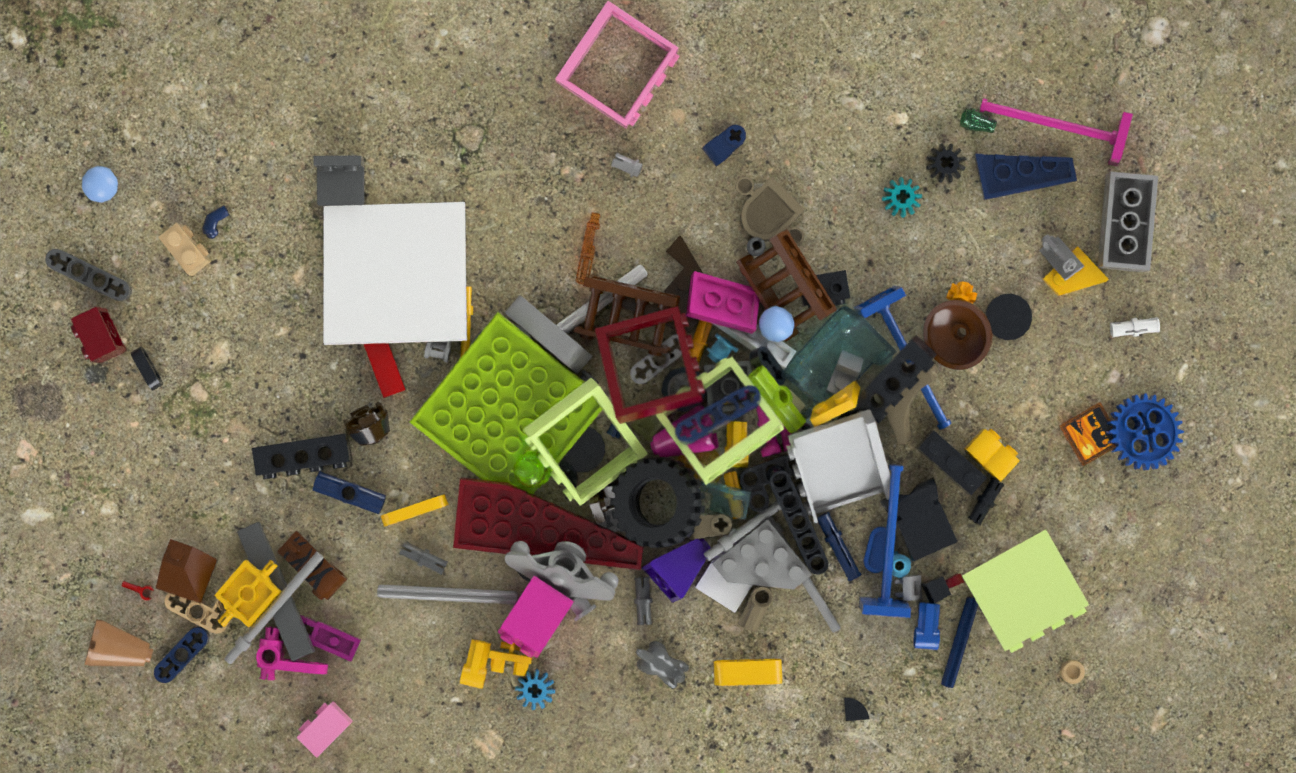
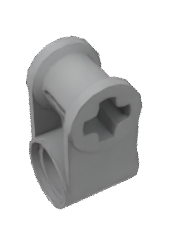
M452 341L427 342L424 358H439L448 363ZM434 348L442 349L443 352H441V351H436V350H433V349H434Z

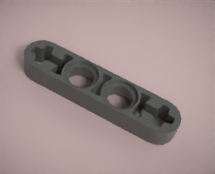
M52 249L46 254L45 262L49 268L114 300L126 301L132 294V287L127 281L63 250ZM61 254L60 259L69 262L67 268L59 263L54 266L55 261L52 260V257ZM77 263H81L84 266V273L79 277L72 273V268ZM101 273L106 281L103 286L97 287L94 285L93 279L95 275ZM110 284L121 287L123 284V289L126 293L124 295L120 294L118 297L116 290L109 288L108 292H106V289H108Z

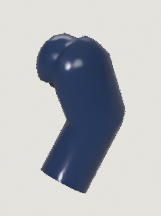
M224 205L209 213L205 218L202 231L209 239L218 236L216 228L218 222L230 216Z

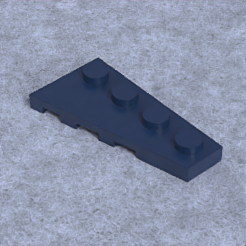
M974 154L983 200L1077 181L1073 158Z

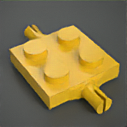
M248 560L243 561L214 595L223 603L226 612L217 620L218 623H221L220 625L226 627L233 617L240 619L247 627H251L282 592L272 583L269 577L275 568L278 567L277 564H274L275 562L269 560L266 566L260 570Z

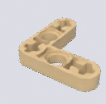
M168 593L165 597V605L170 611L212 633L218 634L225 631L232 621L231 619L226 627L219 626L217 629L214 628L215 623L212 619H217L221 614L217 609L219 608L226 612L223 603L218 599L214 607L204 602L199 604L191 601L186 607V611L183 612L184 606L178 604L174 607L172 605L171 597L176 595ZM179 598L181 602L188 603L187 599ZM194 605L202 607L203 615L201 618H194L192 616L191 608Z

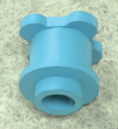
M718 333L715 334L717 341L711 348H707L710 352L707 356L715 363L727 358L732 350L735 353L738 351L729 340Z
M894 551L892 575L901 579L909 573L911 560L905 555ZM901 561L902 568L897 570L895 564Z

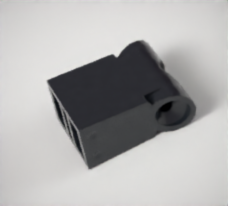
M934 477L916 484L909 495L899 494L896 527L911 561L919 560L958 542L939 502ZM885 498L880 500V503L888 513L889 500Z

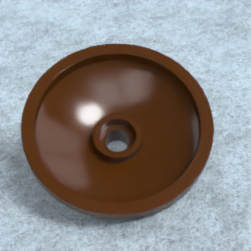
M948 300L937 305L928 314L924 323L923 338L924 342L937 353L934 359L939 364L950 369L964 370L979 364L987 356L992 344V329L988 318L976 305L964 300ZM960 328L965 329V335L961 334Z

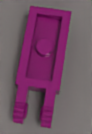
M300 615L303 624L314 627L312 634L308 633L312 645L352 662L362 639L321 621H315Z

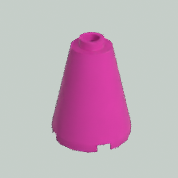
M701 405L696 406L671 424L676 428L680 422L705 408ZM705 415L701 419L703 426L709 427L713 425L709 415ZM695 421L693 422L695 427L691 430H688L686 427L683 428V434L680 436L685 435L687 438H689L691 436L690 432L695 428L697 429L698 433L702 430L698 427L697 422ZM665 428L654 435L653 441L650 442L653 453L660 457L684 455ZM713 432L694 443L686 444L692 453L713 451L719 448L717 434H713Z

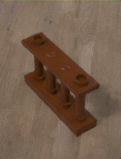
M787 229L769 239L773 247L760 256L753 258L751 254H748L736 261L740 272L746 277L766 310L773 306L784 308L802 295L807 299L810 308L793 318L795 323L793 334L785 342L798 335L800 332L797 326L816 315L819 320H822L837 310ZM779 255L785 267L766 279L759 266ZM792 275L798 287L778 299L772 286Z
M588 275L585 277L583 285L589 287L591 292L584 326H576L574 332L580 333V337L593 340L594 337L597 338L593 327L600 294H603V291L612 293V297H614L608 325L618 323L623 299H626V296L635 298L637 303L634 318L644 315L645 307L649 302L657 303L659 311L678 306L681 296ZM666 322L656 325L652 342L639 339L640 330L630 332V337L624 335L610 337V341L647 349L648 354L655 356L667 353L670 346L662 345Z

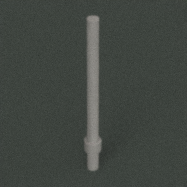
M797 485L795 488L797 490L798 495L800 496L801 494ZM786 495L783 498V503H790L794 496ZM777 501L730 535H724L717 540L718 543L704 553L706 559L710 561L722 551H728L733 547V543L778 512L780 507Z
M772 516L769 517L768 520L789 545L782 533L784 530L779 522L776 523ZM810 577L807 578L802 584L833 633L838 631L841 627Z
M316 552L245 635H241L235 641V646L224 658L227 663L232 664L242 651L246 652L252 645L251 641L320 563L324 557L319 552Z

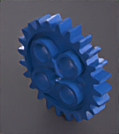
M1141 394L1140 398L1138 395L1132 396V401L1129 398L1124 399V405H1116L1119 413L1112 412L1110 414L1115 420L1107 422L1108 425L1113 427V430L1106 431V434L1113 435V438L1108 441L1110 444L1115 443L1112 452L1119 451L1120 454L1117 459L1122 460L1126 458V466L1134 462L1135 470L1140 469L1141 465L1143 471L1149 470L1150 466L1152 469H1158L1159 464L1161 466L1167 465L1166 459H1174L1171 452L1180 451L1176 444L1183 443V440L1178 438V434H1182L1184 431L1177 428L1183 422L1175 421V417L1179 413H1171L1170 410L1173 405L1164 406L1165 399L1162 398L1157 401L1156 395H1151L1149 400L1147 394ZM1150 412L1156 415L1155 423H1152L1149 419ZM1129 418H1131L1135 423L1133 430H1131L1127 425V420ZM1147 429L1148 434L1143 435L1142 431ZM1157 435H1160L1163 439L1162 446L1156 443ZM1135 441L1141 444V451L1139 453L1134 449Z

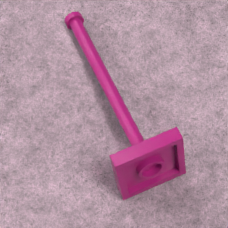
M985 98L982 100L980 112L982 113L988 111L1109 141V144L1113 145L1108 165L1116 167L1121 161L1133 116L1131 113L1123 112L1117 131L1108 132L987 102L988 99Z

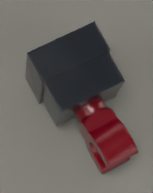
M961 573L952 575L947 579H944L943 576H938L921 583V586L929 603H936L950 596L949 588L964 583V579Z

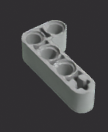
M521 295L505 311V314L575 373L578 374L593 357Z

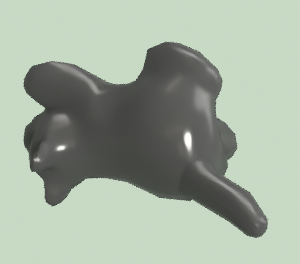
M653 641L650 642L647 651L644 649L636 650V654L641 658L637 661V667L643 673L657 675L672 689L676 688L678 683H682L685 680L684 672L689 670V665L684 661L669 656L663 643Z

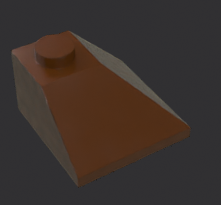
M170 539L161 562L156 589L201 604L218 560L193 546Z

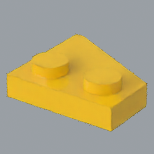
M1078 246L1072 250V253L1085 267L1066 281L1055 268L1042 278L1058 296L1109 280Z

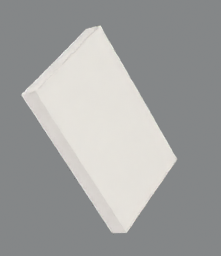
M732 528V530L730 531L729 535H730L732 532H734L736 529ZM722 551L713 558L695 588L735 613L753 585L727 582L712 564L713 561L725 553V551Z

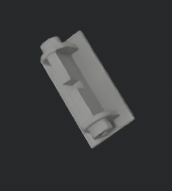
M1045 235L1042 238L1043 248L1039 251L1065 281L1085 267L1058 236L1054 238V236Z

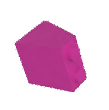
M533 576L497 633L501 635L500 638L511 645L515 643L521 648L520 651L526 656L538 658L574 601L536 576Z

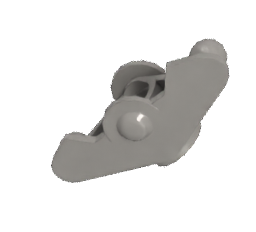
M517 541L512 545L511 552H508L504 558L506 564L529 579L536 576L566 597L612 600L615 595L614 589L619 583L618 577L612 572L604 573L600 579L596 576L594 577L583 563L586 560L584 550L572 542H560L556 545L553 552L531 556L528 544L524 541Z

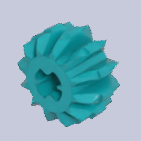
M903 177L898 179V185L895 181L891 180L889 184L892 189L888 187L883 189L889 196H883L882 201L890 202L884 207L885 210L893 207L892 216H895L898 210H900L901 218L906 216V210L910 215H913L915 212L912 206L915 208L921 206L915 199H921L922 194L914 193L920 188L919 185L911 188L912 179H909L906 185H904ZM900 192H904L903 196L907 195L908 197L904 203H900V200L897 201L896 199Z

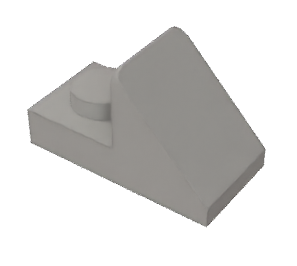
M842 350L825 393L833 396L855 381L860 373L864 359Z

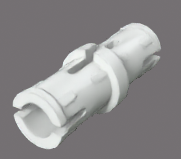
M1158 317L1140 320L1131 318V321L1110 323L1112 337L1125 335L1136 337L1139 334L1160 332Z

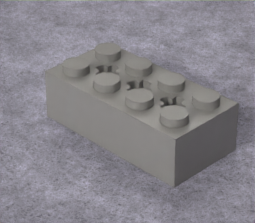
M1109 172L1106 174L1098 268L1135 272L1150 271L1158 176ZM1128 193L1130 194V198H1134V201L1130 204L1125 198V196H1127ZM1126 217H1128V221L1132 222V225L1128 227L1123 223ZM1124 240H1126L1127 245H1130V249L1126 251L1121 246Z

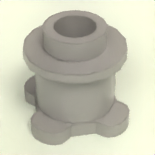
M568 597L574 601L570 608L576 615L575 621H578L596 608V605L591 606L586 598Z

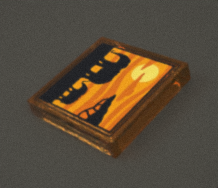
M1101 402L1094 404L1058 425L1082 466L1094 461L1115 447V443H1108L1113 438V435L1106 434V431L1113 430V427L1107 424L1111 419Z

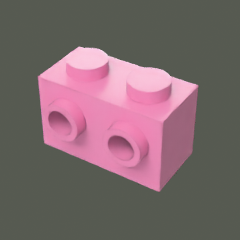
M334 701L329 705L324 703L315 712L318 717L313 722L308 719L298 729L301 734L297 739L316 758L353 722Z

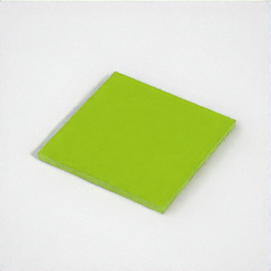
M497 312L410 420V423L481 480L509 483L534 494L553 470L550 466L545 468L537 457L540 455L537 448L533 451L524 439L528 436L523 429L585 383V381ZM593 396L538 436L557 464L602 411V408Z

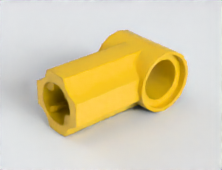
M731 421L727 424V444L724 453L747 437V422ZM749 455L731 468H748Z
M471 639L467 661L464 663L461 673L460 684L483 689L487 674L486 665L492 643Z

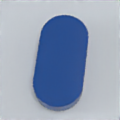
M886 527L873 529L869 537L864 556V566L872 573L883 571Z

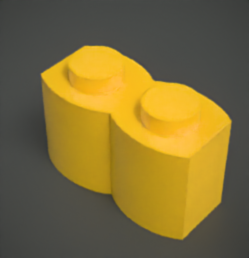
M991 428L988 431L982 429L964 450L996 480L1001 482L1020 461L1016 457L1018 453L1010 445L1003 446L999 442L1001 437Z

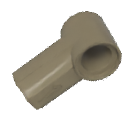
M758 585L753 587L738 625L757 633L768 606L773 600L769 587ZM760 590L768 593V598L762 602L755 598L756 593Z

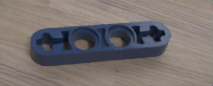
M752 385L744 386L683 420L675 428L677 439L683 444L694 443L755 409L761 402L759 390ZM746 393L756 394L753 402L750 403L749 400L742 402L744 408L740 409L738 402L735 400L739 397L741 402L747 398ZM727 403H732L736 407L735 412L731 415H725L722 412L723 406ZM712 415L714 417L713 425L709 427L703 426L701 424L702 417ZM695 421L697 422L698 427L702 430L698 433L697 429L695 428L690 432L691 436L689 438H687L685 435L680 436L683 434V428L686 427L688 430L694 428L695 425L693 424V422Z

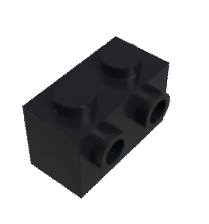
M846 270L816 275L835 306L846 304L845 300L850 299ZM802 295V307L808 306L810 308L807 299Z

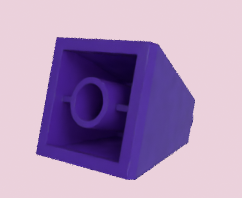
M703 538L695 539L645 564L642 569L668 599L674 603L686 595L706 561L704 553L711 547Z

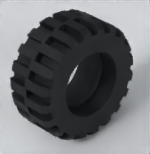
M668 457L643 458L637 460V463H631L626 467L627 471L625 473L619 474L617 477L619 483L618 485H613L612 488L615 497L610 498V505H614L615 512L611 513L613 519H618L619 524H617L618 529L625 531V537L630 541L635 540L637 545L643 547H668L683 542L684 538L690 537L695 532L694 527L700 525L702 521L699 518L700 514L705 511V506H702V499H705V493L700 491L699 487L702 486L700 479H695V472L691 468H686L683 462ZM653 480L666 481L673 488L677 500L673 517L667 523L661 525L650 523L643 516L639 504L643 488L648 482Z

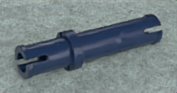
M827 512L817 517L818 523L825 535L824 540L826 543L829 542L847 580L852 581L861 576V572L841 537L842 532L837 529L830 513Z

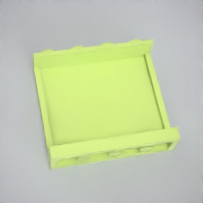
M1046 529L962 575L1003 650L1009 649L1011 653L1024 647L1022 642L1030 638L1033 642L1044 636L1043 630L1051 626L1054 630L1064 625L1066 617L1073 615L1076 618L1087 612L1085 607L1089 605Z

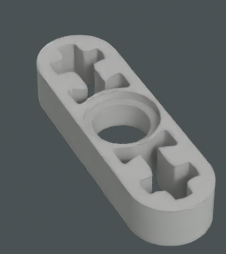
M672 335L662 345H667L671 348L674 345L673 339L676 338L679 341L678 335ZM675 349L671 352L675 355L672 359H670L668 352L665 353L666 363L662 366L655 365L652 360L653 355L648 354L631 368L630 376L632 380L637 384L647 383L682 355V351ZM648 359L650 365L657 371L652 373L650 369L645 373L646 379H636L635 375L637 372L635 369L638 367L644 369L647 366L644 361Z

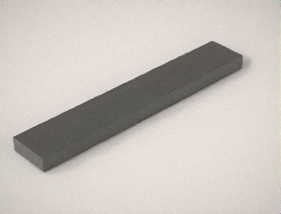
M256 522L237 531L249 562L256 568L262 570L269 560L277 564L278 567L275 568L269 577L272 583L283 591L287 584L261 523ZM291 595L275 613L273 618L291 660L296 661L315 652V649Z

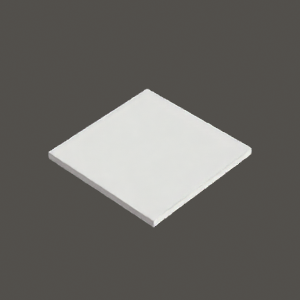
M465 202L324 206V345L467 341Z

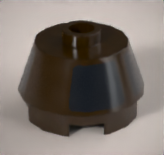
M377 402L375 404L376 407L369 408L368 405L362 406L350 413L352 417L350 420H343L346 427L345 432L361 446L376 444L390 432L388 411L384 409L380 402Z

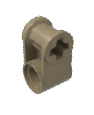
M700 514L699 518L702 521L699 526L694 527L695 532L689 539L726 535L733 527L732 519L726 514ZM720 518H723L724 522H728V526L724 528V531H720V527L715 525V523L719 522Z

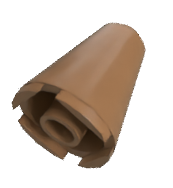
M96 619L84 665L144 667L145 662L150 663L153 649L149 648L150 643L103 620Z

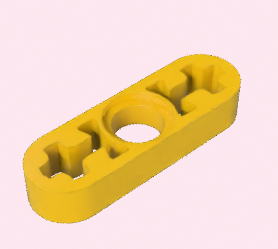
M443 494L381 515L380 517L385 527L449 504L446 495Z

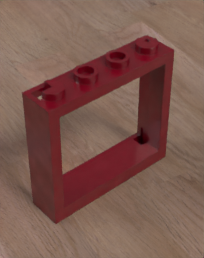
M678 306L595 329L615 417L619 424L703 402L701 395L705 393L702 379L698 380L696 371H700L696 357L692 358L690 349H694L691 335H687L685 327H688L689 324L686 314H681ZM674 320L691 390L626 408L610 337Z

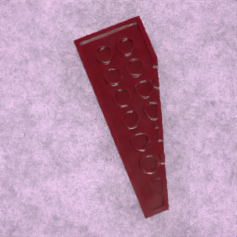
M460 478L453 548L507 554L511 552V547L515 542L524 541L529 546V554L533 556L553 552L558 543L567 541L578 545L584 550L586 560L583 563L641 570L643 546L637 545L636 541H630L619 533L509 483Z

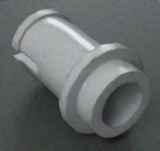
M616 153V158L613 159L611 167L629 173L630 177H638L643 166L642 163H639L640 160L634 161Z

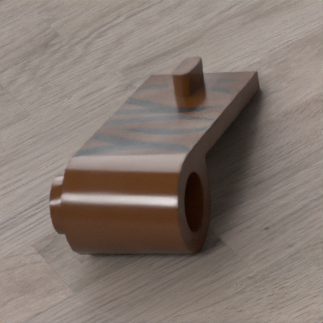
M295 531L277 552L299 572L318 551L298 531ZM323 558L305 580L314 588L311 592L318 599L323 600L325 598L329 600L348 578L336 566Z

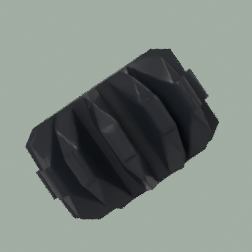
M943 143L939 145V151L936 148H932L931 153L934 156L926 157L928 162L933 163L927 165L926 170L934 169L930 177L934 178L938 174L939 183L943 182L945 176L947 182L952 183V175L959 179L961 175L957 170L964 171L966 168L964 165L959 164L966 160L963 156L959 158L957 156L961 149L958 148L955 152H952L953 144L951 143L948 145L947 150ZM941 158L943 160L949 159L951 162L949 163L951 168H949L948 166L943 168L940 165L943 163V161H940Z

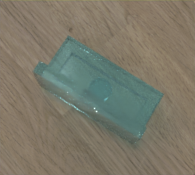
M701 481L700 491L712 494L711 511L739 519H746L751 492L717 482H710L706 485L704 481Z

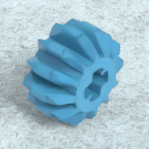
M539 669L535 670L534 677H532L530 671H527L526 677L528 680L519 677L518 681L524 686L517 685L515 690L523 691V693L516 697L517 700L526 698L522 706L526 707L529 702H532L531 709L535 710L536 703L538 702L543 709L545 708L543 699L549 703L552 702L553 699L547 694H555L556 690L548 688V686L554 684V680L545 682L548 676L547 672L543 674L542 678L539 677ZM533 684H538V688L542 689V692L533 695V691L529 690V686L532 688Z

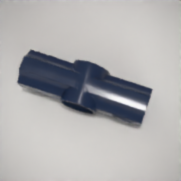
M319 471L312 490L377 514L381 513L387 496ZM347 486H351L355 490V496L351 500L344 496V490Z

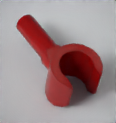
M125 581L122 583V587L140 593L142 599H151V597L143 594L144 589L154 591L151 585L141 587Z

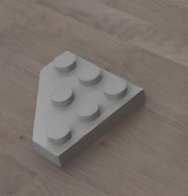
M768 519L712 562L722 577L731 583L795 589L812 575Z

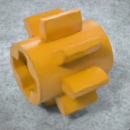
M962 281L957 284L952 283L946 299L964 300L973 304L978 294L973 292V285Z

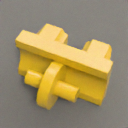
M501 641L500 648L508 649L509 653L489 651L492 672L504 673L505 661L515 662L513 675L526 676L529 664H532L533 657L514 654V651H520L521 649L515 643L511 645Z

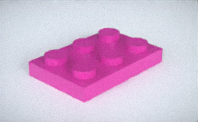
M696 271L693 272L690 280L687 317L750 334L756 331L759 298L752 287Z

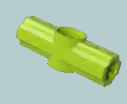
M763 365L757 367L748 375L749 380L759 390L761 396L788 432H796L805 424L806 420L792 403L793 397L790 390L786 386H779Z

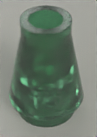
M965 108L960 118V126L964 127L967 131L993 133L997 124L996 119H992L974 108Z

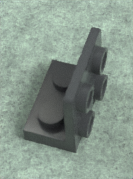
M314 156V166L317 167V205L345 206L365 204L364 158L362 156Z

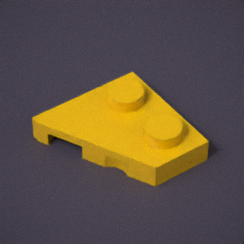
M856 380L813 408L810 421L814 427L856 407L860 392V386Z

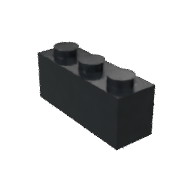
M930 430L915 447L967 495L972 496L987 479L984 474L934 430Z

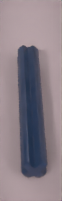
M968 596L966 598L941 684L948 688H953L978 609V603L974 597Z

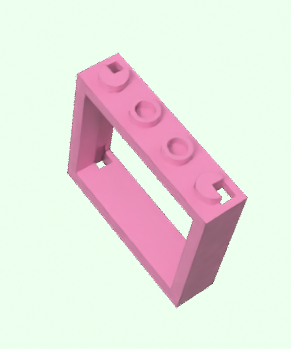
M607 1L555 80L556 83L627 129L629 124L634 126L640 117V114L637 112L641 106L644 105L646 107L653 97L651 91L655 85L660 87L667 75L664 72L667 67H673L680 57L677 54L678 47ZM612 16L667 52V55L625 117H622L569 81Z

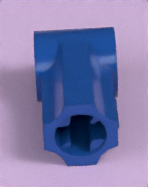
M919 602L917 627L914 630V648L938 650L940 642V630L938 629L940 604Z

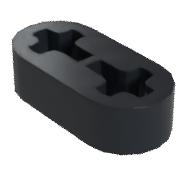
M141 346L130 352L149 388L153 391L161 387L163 381L145 349Z
M762 346L750 352L749 359L754 369L763 365L779 386L785 383L786 376L784 370L766 347Z

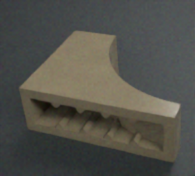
M913 362L905 364L909 370H915ZM936 364L927 373L921 371L917 376L919 379L918 383L911 390L906 387L901 393L904 396L903 399L895 407L890 405L885 410L889 413L887 417L899 445L909 442L913 437L909 422L910 408L918 391L934 382L937 378L938 369ZM890 377L891 385L899 387V380L895 377ZM879 395L881 403L884 404L883 397Z

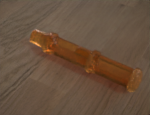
M591 212L590 221L586 224L575 279L581 285H584L589 260H591L588 275L591 273L596 249L593 245L595 231L600 229L599 219L601 214ZM583 259L580 278H578L581 260Z

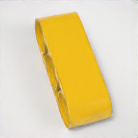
M782 659L713 661L714 685L782 683Z

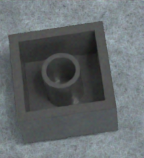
M737 362L748 377L752 372L751 362ZM716 364L704 365L703 373H709L715 369ZM733 370L706 388L707 407L744 387ZM749 392L746 393L747 398L740 402L739 397L735 399L740 409L744 408L742 402L749 400L751 403L754 401ZM727 403L723 406L722 412L735 411L736 407L732 403Z

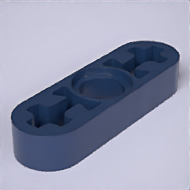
M202 627L191 629L156 665L154 669L156 680L161 683H168L174 680L208 644L210 639L209 632ZM201 632L203 634L201 637L203 642L195 643L192 648L184 643L187 641L189 644L194 640L195 636L193 633L198 634ZM179 648H184L188 652L186 661L182 662L176 658L175 654ZM172 662L179 666V669L176 666L171 668L169 671L170 677L161 676L163 672L160 669L161 667L166 668Z

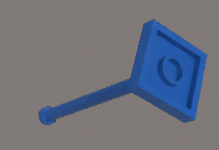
M894 285L855 306L854 310L857 316L864 319L876 312L880 313L901 351L907 343L889 308L890 304L905 297L906 294L902 287ZM929 384L920 389L938 422V429L941 430L951 425L950 419H946Z
M889 465L891 480L881 597H859V608L862 614L910 618L911 608L907 601L896 600L890 597L900 475L904 468L902 465Z

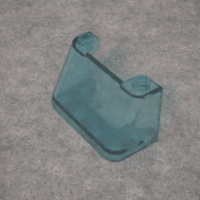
M843 306L834 312L790 360L784 372L786 379L816 406L832 396L825 393L842 350L864 359L856 381L872 364L876 366L888 364L897 351L863 316L849 307Z

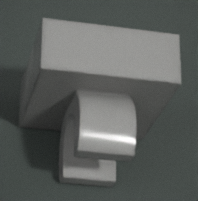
M910 575L895 580V584L903 585V592L895 593V596L903 597V601L922 599L921 575Z

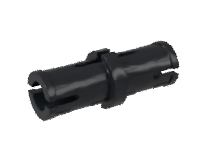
M991 477L982 495H978V502L967 518L981 526L989 509L995 506L994 501L1004 487V484Z

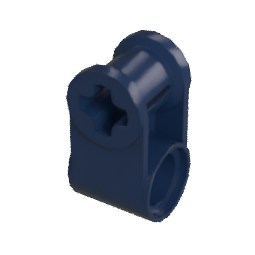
M732 125L719 136L714 137L701 149L717 167L745 142L746 132L743 127ZM732 130L735 133L738 131L741 132L739 136V142L737 140L731 141L729 139L731 137L730 132Z

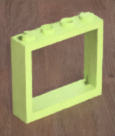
M732 356L729 359L724 358L715 365V369L709 373L704 372L697 377L698 380L702 379L704 389H706L733 370L744 386H754ZM684 386L676 394L690 391L691 388L690 386ZM761 396L759 407L770 421L703 468L689 447L677 439L675 428L667 419V416L677 409L655 414L706 485L784 430L781 421Z
M592 378L523 429L528 436L524 439L533 451L537 448L540 452V455L537 456L545 468L551 467L553 472L550 475L558 485L563 483L565 486L563 492L570 501L575 499L580 506L613 482L620 473L626 472L628 465L637 463V460L643 459L648 455L626 423L619 424L611 401ZM593 396L629 447L575 488L539 440L538 436Z

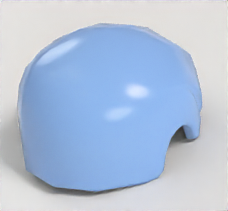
M95 166L88 169L82 177V190L91 201L103 203L111 200L117 193L118 180L108 167Z
M773 306L762 313L759 319V329L767 340L781 342L793 334L795 323L792 315L786 309Z

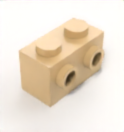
M175 223L158 238L188 275L194 276L211 262L207 257L209 252L201 243L197 244L192 238L194 233L186 224L183 226Z

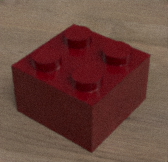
M96 306L71 318L73 323L70 326L76 338H80L83 344L81 351L86 360L90 359L91 362L103 363L127 351L106 308Z

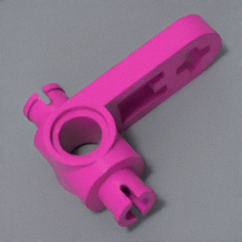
M265 627V638H260L259 649L256 654L257 667L261 668L260 679L275 680V670L327 674V663L304 660L292 661L291 659L283 658V640L279 639L280 632L278 627ZM268 649L275 653V660L273 662L267 661L264 657V653Z

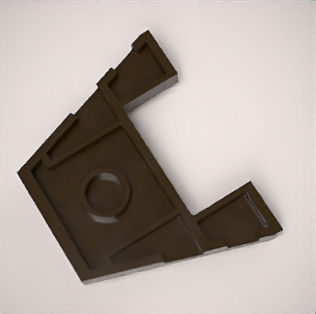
M679 236L667 249L666 253L684 269L663 292L681 296L678 307L681 314H686L691 275L694 271L703 272L685 241ZM626 296L622 307L635 312L637 304L635 298ZM649 303L646 305L644 315L658 312V304ZM686 316L689 324L688 327H685L686 334L698 323L699 319ZM674 320L666 322V326L676 330Z

